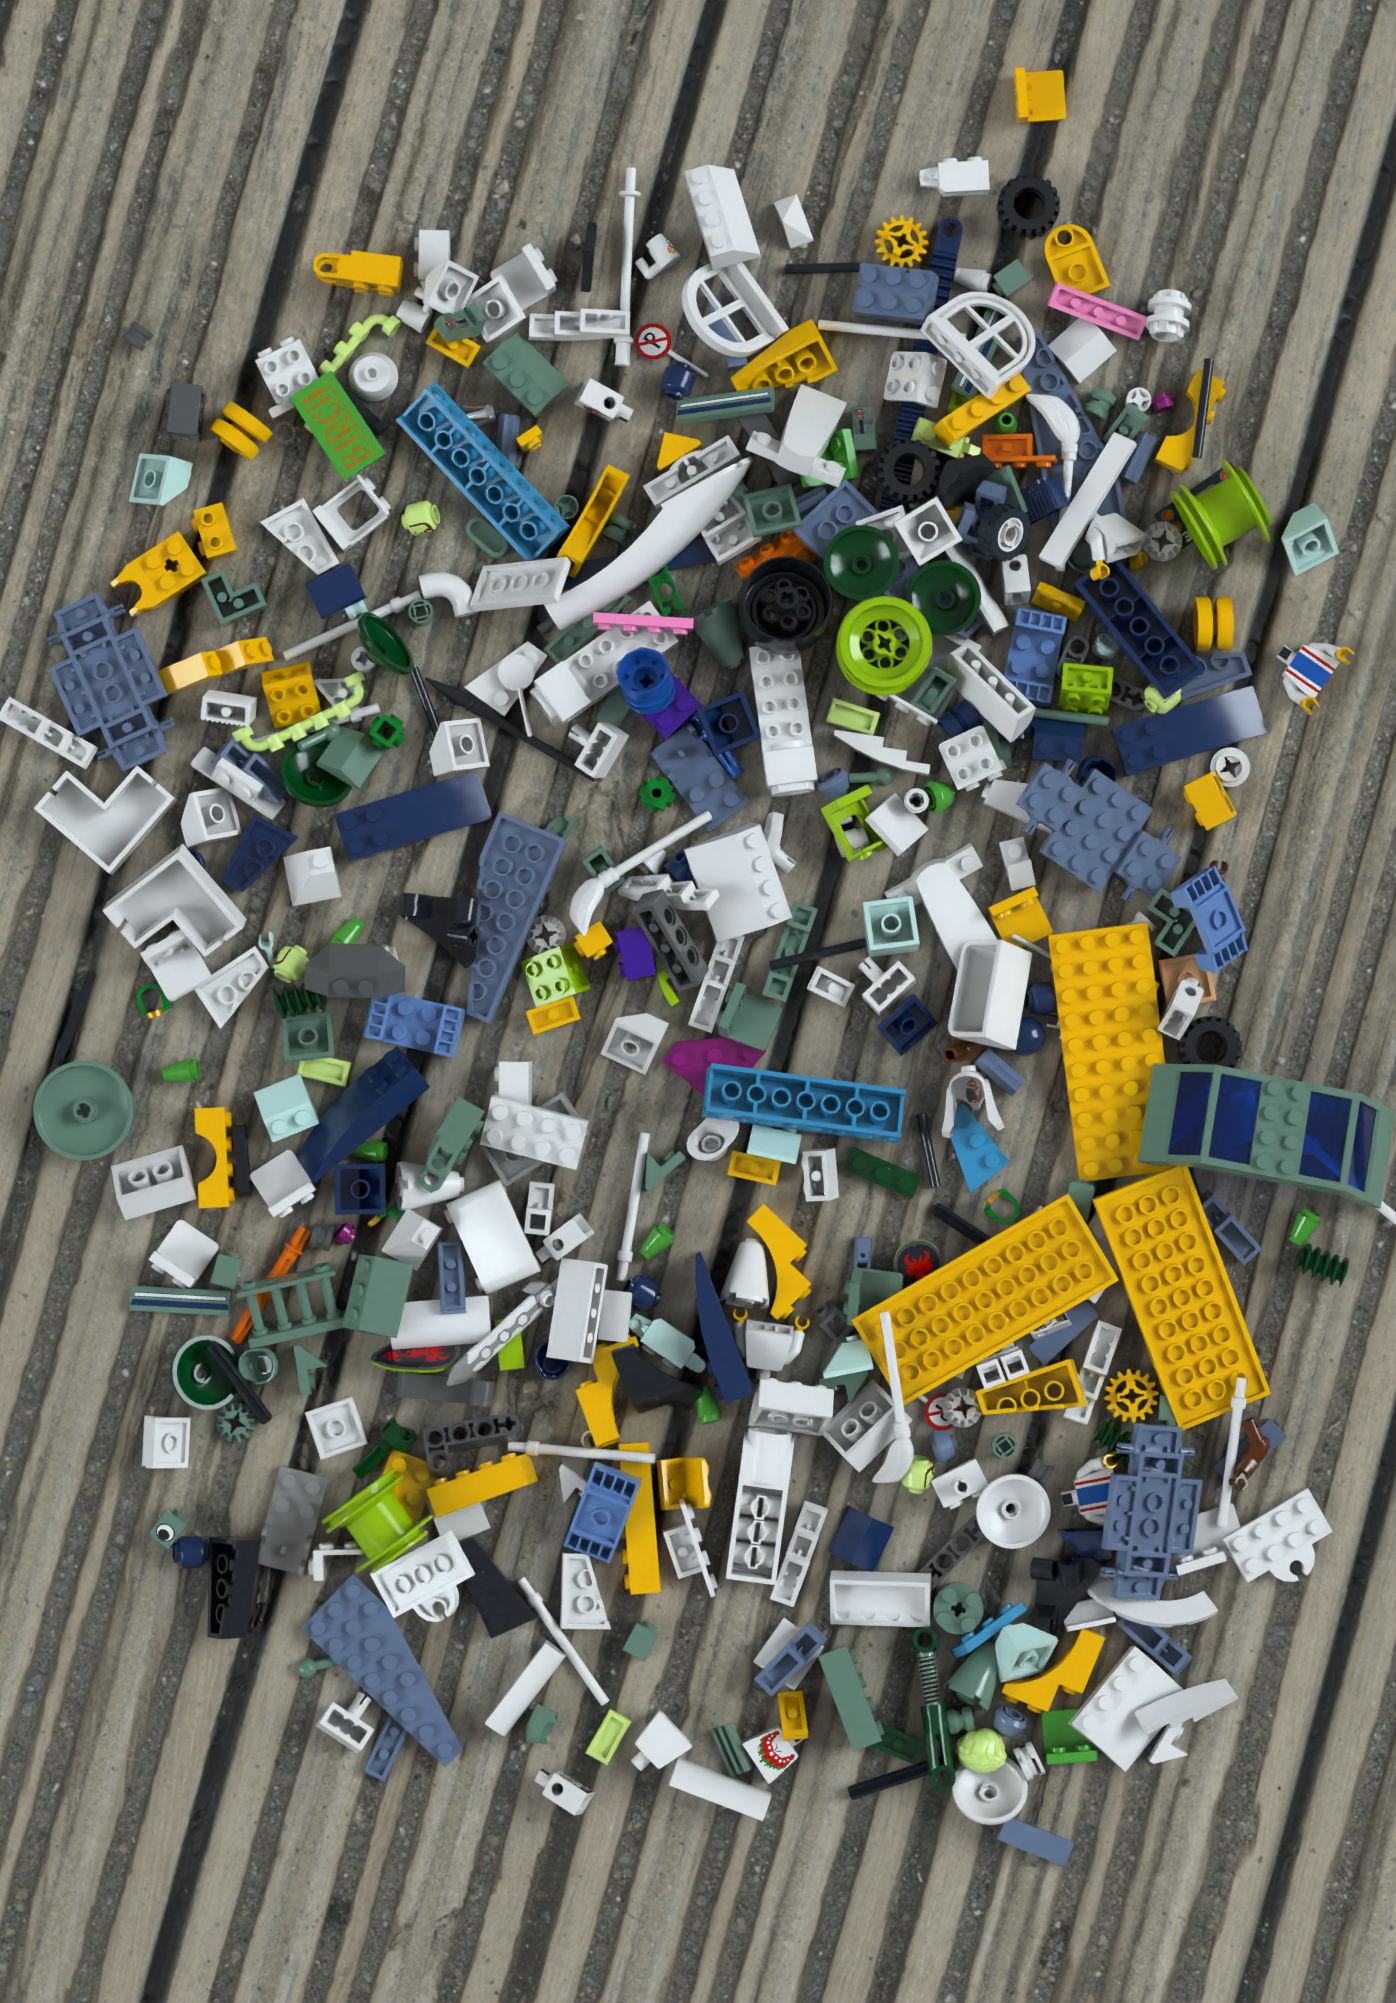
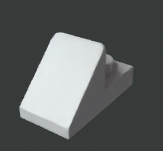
M1024 837L1000 842L999 847L1011 891L1036 885L1031 859L1029 860Z
M817 966L807 989L845 1008L855 985Z
M562 1463L559 1467L563 1502L565 1503L575 1488L580 1490L577 1494L582 1497L587 1481Z
M1183 1723L1173 1728H1170L1168 1724L1166 1725L1147 1758L1150 1762L1155 1764L1188 1755L1184 1750L1171 1744L1173 1740L1178 1741L1182 1735L1184 1728L1181 1726Z

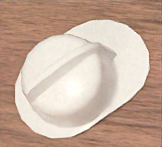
M706 1118L688 1137V1152L697 1160L716 1161L721 1159L726 1154L728 1146L738 1135L739 1122Z

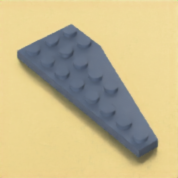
M1041 333L1035 334L1033 356L1022 370L1023 378L1032 389L1028 394L1059 397L1074 411L1080 426V436L1077 441V460L1073 463L1071 504L1105 447L1069 386L1065 375L1060 370ZM1016 337L1018 353H1020L1021 338ZM1028 401L1038 456L1055 455L1058 459V463L1051 464V468L1040 469L1042 478L1048 476L1049 479L1058 478L1062 484L1064 460H1061L1062 442L1057 439L1043 415ZM1117 477L1097 510L1100 516L1117 513L1126 519L1119 477ZM1060 510L1049 515L1052 533L1059 524Z
M845 479L839 487H836L801 521L802 527L794 528L792 532L824 564L826 548L836 534L848 527L856 526V521L879 514V512ZM913 555L899 561L898 573L893 584L881 596L897 597L906 601L907 589L911 579L922 567L929 563L925 562L919 566ZM863 561L857 565L860 570L865 569L867 566ZM946 595L942 601L944 604H948L951 598L949 595ZM977 614L974 621L966 629L955 635L967 640L985 621Z
M500 811L479 860L480 873L477 884L476 926L480 931L478 960L471 965V980L467 1003L468 1015L489 1024L493 1021L568 842L564 838Z
M353 1573L301 1629L429 1753L446 1767L463 1748L387 1605Z

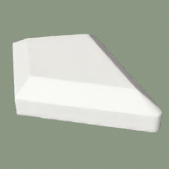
M344 678L313 680L316 687L332 706L349 699L354 694L353 686L348 688Z

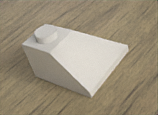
M937 496L894 522L919 566L962 541L960 534Z
M480 718L440 723L429 751L434 776L455 774L490 766Z
M221 787L189 794L180 823L186 847L204 845L242 834L231 792Z
M332 847L309 850L283 857L292 906L342 897Z
M647 1013L616 1018L600 1054L646 1075L669 1023Z
M408 1208L381 1251L400 1262L412 1264L413 1269L417 1271L443 1228Z

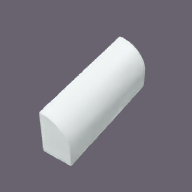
M969 642L950 653L945 672L957 679L953 687L1010 743L1014 741L1030 724L1036 707Z
M561 1258L546 1357L593 1364L608 1265Z
M465 1297L466 1313L441 1315L440 1300L405 1302L397 1338H391L392 1350L479 1343L491 1332L489 1297Z
M546 1639L488 1716L485 1724L497 1733L506 1736L566 1657V1654Z
M679 1757L669 1779V1786L761 1821L764 1820L772 1795L771 1792Z

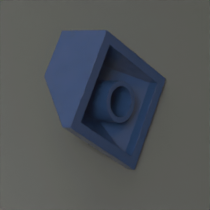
M1104 1527L1058 1529V1535L1081 1556L1094 1557L1099 1564L1105 1563V1559H1111V1550L1101 1548Z

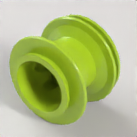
M1224 459L1221 460L1222 469L1227 478L1197 496H1193L1183 484L1178 486L1179 493L1175 490L1170 492L1184 525L1204 559L1213 570L1218 568V562L1224 567L1227 566L1223 546L1254 529L1265 542L1269 543L1270 537L1265 524L1267 526L1273 525L1269 512L1247 473L1241 466L1236 467L1237 472H1235L1232 466Z
M891 596L873 597L862 601L852 608L841 623L836 642L837 661L844 676L858 689L872 695L881 696L894 695L913 686L926 670L932 652V634L923 614L909 602ZM878 624H887L888 630L881 632L878 629ZM899 630L905 637L898 640L895 638L894 632ZM870 632L873 635V640L870 642L864 641L862 637L864 633ZM879 637L883 641H890L888 646L889 652L885 648H878L880 645ZM898 648H903L906 655L903 658H898L895 651ZM865 651H873L874 658L872 660L865 659ZM883 658L890 660L891 665L888 668H883L880 665V661Z
M395 1468L382 1475L321 1521L323 1524L328 1522L331 1525L326 1530V1533H330L335 1528L346 1527L369 1559L355 1569L356 1573L370 1564H373L374 1567L371 1571L373 1573L377 1572L428 1534L426 1530L422 1532L419 1528L427 1523L433 1515L430 1514L415 1524L392 1493L396 1484L404 1478L403 1475L395 1478L393 1475L396 1471Z

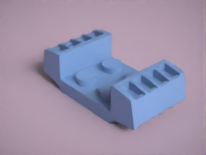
M1018 606L1004 677L1034 706L1048 708L1052 697L1053 682L1067 616Z
M1215 865L1202 869L1170 892L1174 907L1189 908L1204 945L1202 949L1193 954L1201 970L1217 973L1248 950L1242 919L1229 886L1222 880Z
M401 994L372 998L363 1037L455 1058L466 1010Z
M595 1461L563 1546L610 1564L642 1479Z

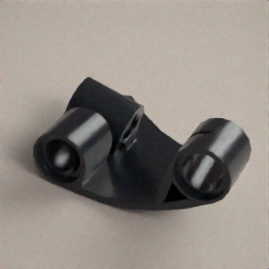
M401 893L399 915L403 919L409 921L438 942L464 968H469L478 960L480 931L476 926L478 899Z
M634 1343L612 1350L613 1361L621 1381L639 1414L665 1405L670 1407L683 1405L697 1400L704 1391L703 1387L682 1382L658 1369L638 1352Z
M1065 1555L1059 1559L1033 1557L1030 1565L1031 1579L1036 1580V1601L1028 1616L1027 1625L1054 1636L1067 1616L1099 1576L1100 1572H1102L1100 1571L1102 1566L1094 1557Z

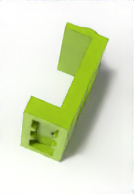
M868 785L831 802L821 809L849 862L856 858L862 861L873 855L872 850L878 853L889 847L865 821L871 814L863 800L872 794ZM853 815L859 818L871 841L870 846L858 852L854 851L840 825L841 821Z

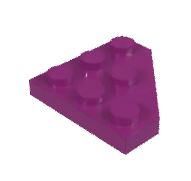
M725 1037L682 1041L675 1044L662 1062L704 1096L707 1068H709L711 1063L753 1068L767 1050L759 1051Z

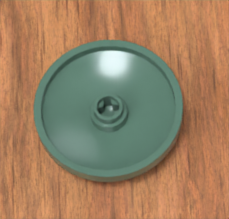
M75 1061L58 1067L41 1083L34 1100V1121L42 1140L59 1155L80 1161L95 1160L112 1153L127 1138L134 1120V1101L128 1085L113 1069L93 1061Z

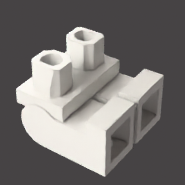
M1015 1342L975 1364L985 1390L1006 1382L1005 1375L1008 1380H1012L1030 1373L1021 1348L1018 1349Z

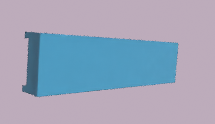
M436 382L426 387L402 416L397 418L396 422L526 561L540 559L570 528L568 523Z
M711 1063L706 1073L702 1117L899 1144L902 1134L901 1126L906 1090Z

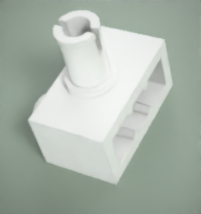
M598 722L592 734L579 724H575L571 729L574 733L570 731L568 736L583 745L584 748L574 765L593 778H605L629 735L610 722Z
M868 957L864 961L871 969L863 962L858 968L873 984L862 994V997L881 1016L916 983V978L899 961L887 972H883L873 962L871 957Z
M975 1458L931 1480L943 1507L949 1506L950 1510L964 1503L962 1499L970 1495L972 1498L980 1496L983 1489L988 1485Z
M360 1692L357 1693L348 1710H344L334 1702L329 1704L315 1725L355 1753L363 1749L374 1732L373 1728L360 1720L361 1715L372 1701L369 1697H366L360 1705L361 1700L365 1696Z

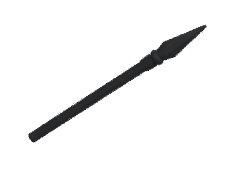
M425 677L429 684L454 705L464 707L466 711L471 710V713L485 718L587 779L595 781L596 778L591 777L574 765L576 760L533 735L528 737L525 730L485 708L478 701L475 702V699L473 697L470 698L463 690Z

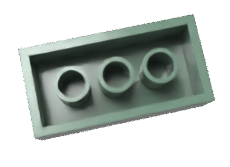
M847 1646L818 1656L853 1752L882 1741L881 1735L885 1733L880 1720L875 1721L872 1712L876 1711L871 1696L866 1698L863 1688L867 1687L863 1674L862 1672L857 1674L854 1664H857L858 1661L854 1650H848Z

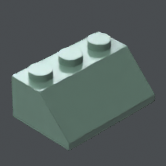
M519 332L499 345L482 362L483 367L535 419L571 385Z
M359 1254L342 1327L363 1334L397 1338L413 1265L377 1256Z

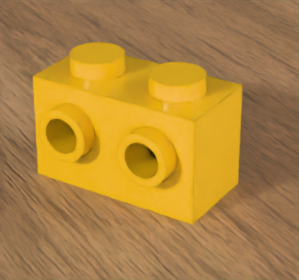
M222 502L193 510L195 517L191 518L194 531L199 532L202 541L198 542L201 556L206 555L207 559L211 561L238 553Z
M1215 770L1188 782L1184 786V796L1189 804H1193L1197 811L1195 817L1200 826H1204L1206 830L1233 818L1237 814Z
M601 921L588 928L585 937L581 933L574 936L577 942L573 945L581 958L586 955L588 960L593 957L596 961L608 953L606 949L614 943Z

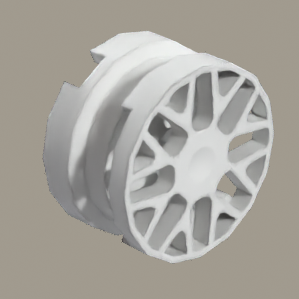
M1031 1741L1025 1743V1747L1021 1749L1019 1747L1013 1749L1027 1781L1032 1780L1033 1776L1037 1774L1041 1776L1046 1773Z

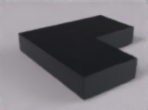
M588 222L583 251L581 292H590L592 287L597 225L593 222Z

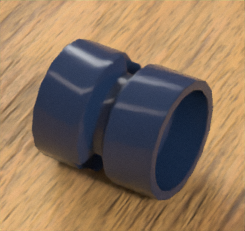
M965 698L953 707L954 712L947 711L937 719L938 724L949 739L984 724L978 713Z

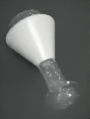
M675 827L673 830L670 828L669 830L670 832H673L678 828ZM682 837L637 866L645 875H651L652 873L658 875L666 852L678 841L683 844V840L686 837Z

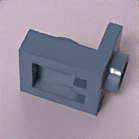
M964 502L955 527L962 538L961 542L966 544L974 542L978 544V532L969 529L974 528L978 514H975L974 505Z

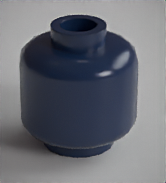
M677 361L674 365H668L664 370L660 383L664 395L674 400H683V397L690 396L696 375L690 370V365Z
M1031 983L1025 993V1008L1035 1015L1054 1013L1057 1010L1054 983Z
M636 1275L634 1278L630 1277L623 1288V1292L632 1293L631 1306L642 1311H647L652 1306L656 1307L662 1295L659 1292L658 1283L643 1275Z
M182 1536L177 1540V1543H173V1562L177 1563L181 1569L201 1568L205 1563V1559H209V1544H205L201 1536Z

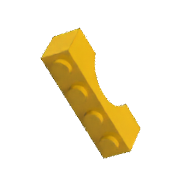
M1197 369L1185 394L1194 407L1195 418L1192 427L1181 435L1166 436L1154 460L1155 463L1179 474L1182 473L1183 469L1189 470L1194 459L1191 452L1194 445L1203 373L1200 369ZM1213 375L1207 425H1210L1216 413L1212 411L1215 401L1220 403L1226 389L1222 388L1225 381Z
M1019 373L1001 385L996 394L989 400L982 393L941 419L933 430L946 449H948L994 415L1007 410L1022 400L1032 389Z
M227 1107L194 1108L195 1132L212 1143L217 1156L216 1166L212 1174L204 1181L198 1183L199 1208L231 1207V1202H235V1188L230 1187V1177H234V1164L229 1162V1152H233L232 1137H228V1127H232L231 1112H227Z

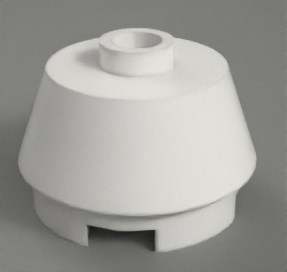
M370 352L361 355L353 362L349 371V383L353 392L361 399L371 402L381 401L390 396L395 390L398 383V371L394 362L389 357L381 353Z

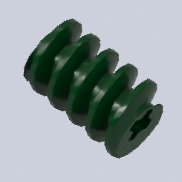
M302 983L301 991H298L297 987L292 985L291 993L287 991L286 987H282L281 995L278 994L275 988L273 989L276 1009L283 1019L287 1018L288 1011L293 1017H296L298 1009L302 1015H306L308 1007L312 1013H316L317 1005L322 1011H326L327 996L306 990L305 983Z
M1307 1243L1303 1248L1301 1246L1292 1270L1295 1271L1299 1266H1302L1303 1275L1310 1269L1311 1278L1320 1273L1321 1282L1330 1277V1285L1332 1286L1338 1280L1340 1288L1348 1271L1349 1259L1344 1258L1340 1262L1338 1254H1335L1330 1259V1251L1326 1250L1321 1255L1320 1247H1316L1312 1251V1245Z
M1112 1419L1106 1423L1103 1422L1090 1440V1443L1100 1440L1099 1449L1107 1445L1106 1454L1116 1451V1448H1120L1116 1446L1117 1443L1130 1444L1132 1439L1129 1440L1131 1432L1128 1430L1121 1434L1122 1426L1118 1425L1113 1429L1114 1421ZM1117 1453L1115 1460L1117 1461L1124 1457L1123 1465H1128L1129 1454Z

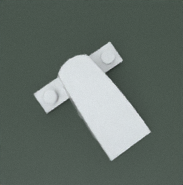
M801 384L783 429L781 441L771 438L766 433L753 431L746 450L770 459L789 471L811 476L839 487L846 468L841 467L837 462L826 461L820 457L827 448L847 403Z
M727 435L702 451H694L682 456L670 467L669 471L647 483L643 488L656 509L661 507L660 504L723 470L742 457ZM733 493L700 532L719 565L762 540L761 537L753 538L748 516Z
M970 843L943 859H933L922 864L913 872L910 878L884 892L887 899L912 896L914 906L920 902L923 903L930 922L934 926L943 947L946 949L957 971L961 950L965 943L970 940H997L974 900L960 882V879L983 867Z

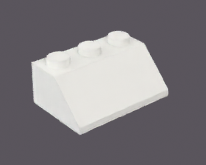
M183 1145L111 1166L117 1202L125 1220L197 1199L193 1177Z
M774 1378L760 1379L755 1389L748 1426L822 1436L833 1417L834 1390L827 1389L823 1385L812 1387L795 1381L785 1383L778 1382Z
M872 1379L850 1403L831 1419L822 1434L858 1472L865 1468L895 1438L893 1422L896 1419L893 1399ZM905 1412V1418L911 1423L913 1420Z

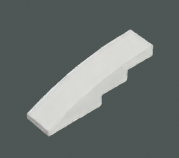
M581 308L580 312L555 311V314L530 313L529 340L576 341L608 339L630 335V311Z
M8 697L0 711L1 721L84 769H87L98 750L96 746L11 697Z
M840 730L834 731V738L876 762L906 772L924 776L929 775L930 764L906 761L907 751L883 747L884 737Z
M669 874L628 877L626 882L617 891L620 896L638 901L644 893L664 889L674 909L709 910L720 896L716 888L696 889L693 881L672 882Z
M744 935L716 942L708 965L709 970L702 982L688 1025L712 1033L745 938Z
M1098 1320L1078 1373L1089 1406L1066 1408L1063 1418L1085 1426L1088 1424L1122 1331L1121 1328Z
M804 1501L770 1599L794 1607L828 1508Z
M1221 1679L1176 1692L1134 1713L1146 1734L1149 1735L1167 1724L1170 1728H1173L1190 1718L1196 1722L1237 1700L1238 1697L1227 1680Z

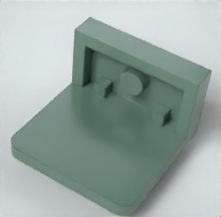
M737 982L734 989L730 988L726 995L725 1002L728 1004L725 1011L720 1010L717 1016L718 1033L727 1039L759 1051H765L782 1014V1008L777 1004L748 994L746 992V985Z
M854 1267L851 1279H846L845 1294H849V1300H845L843 1311L844 1315H848L847 1325L854 1326L851 1319L903 1289V1275L898 1272Z

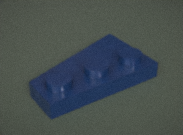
M254 814L220 881L244 892L299 837Z

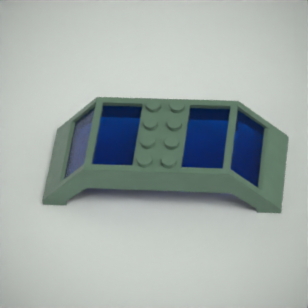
M1153 1064L1137 1162L1157 1166L1195 1167L1339 1195L1355 1202L1357 1205L1380 1209L1395 1111L1361 1093L1220 1065Z

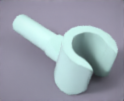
M269 932V941H263L261 934L258 941L259 947L265 950L270 969L273 968L274 961L272 953L274 935Z

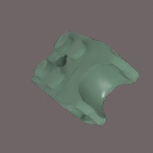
M458 1097L437 1131L426 1154L428 1159L419 1176L421 1188L430 1193L439 1190L455 1164H462L469 1148L473 1146L485 1123L481 1120L485 1111ZM433 1173L438 1177V1183L436 1185H428L424 1180L425 1175Z

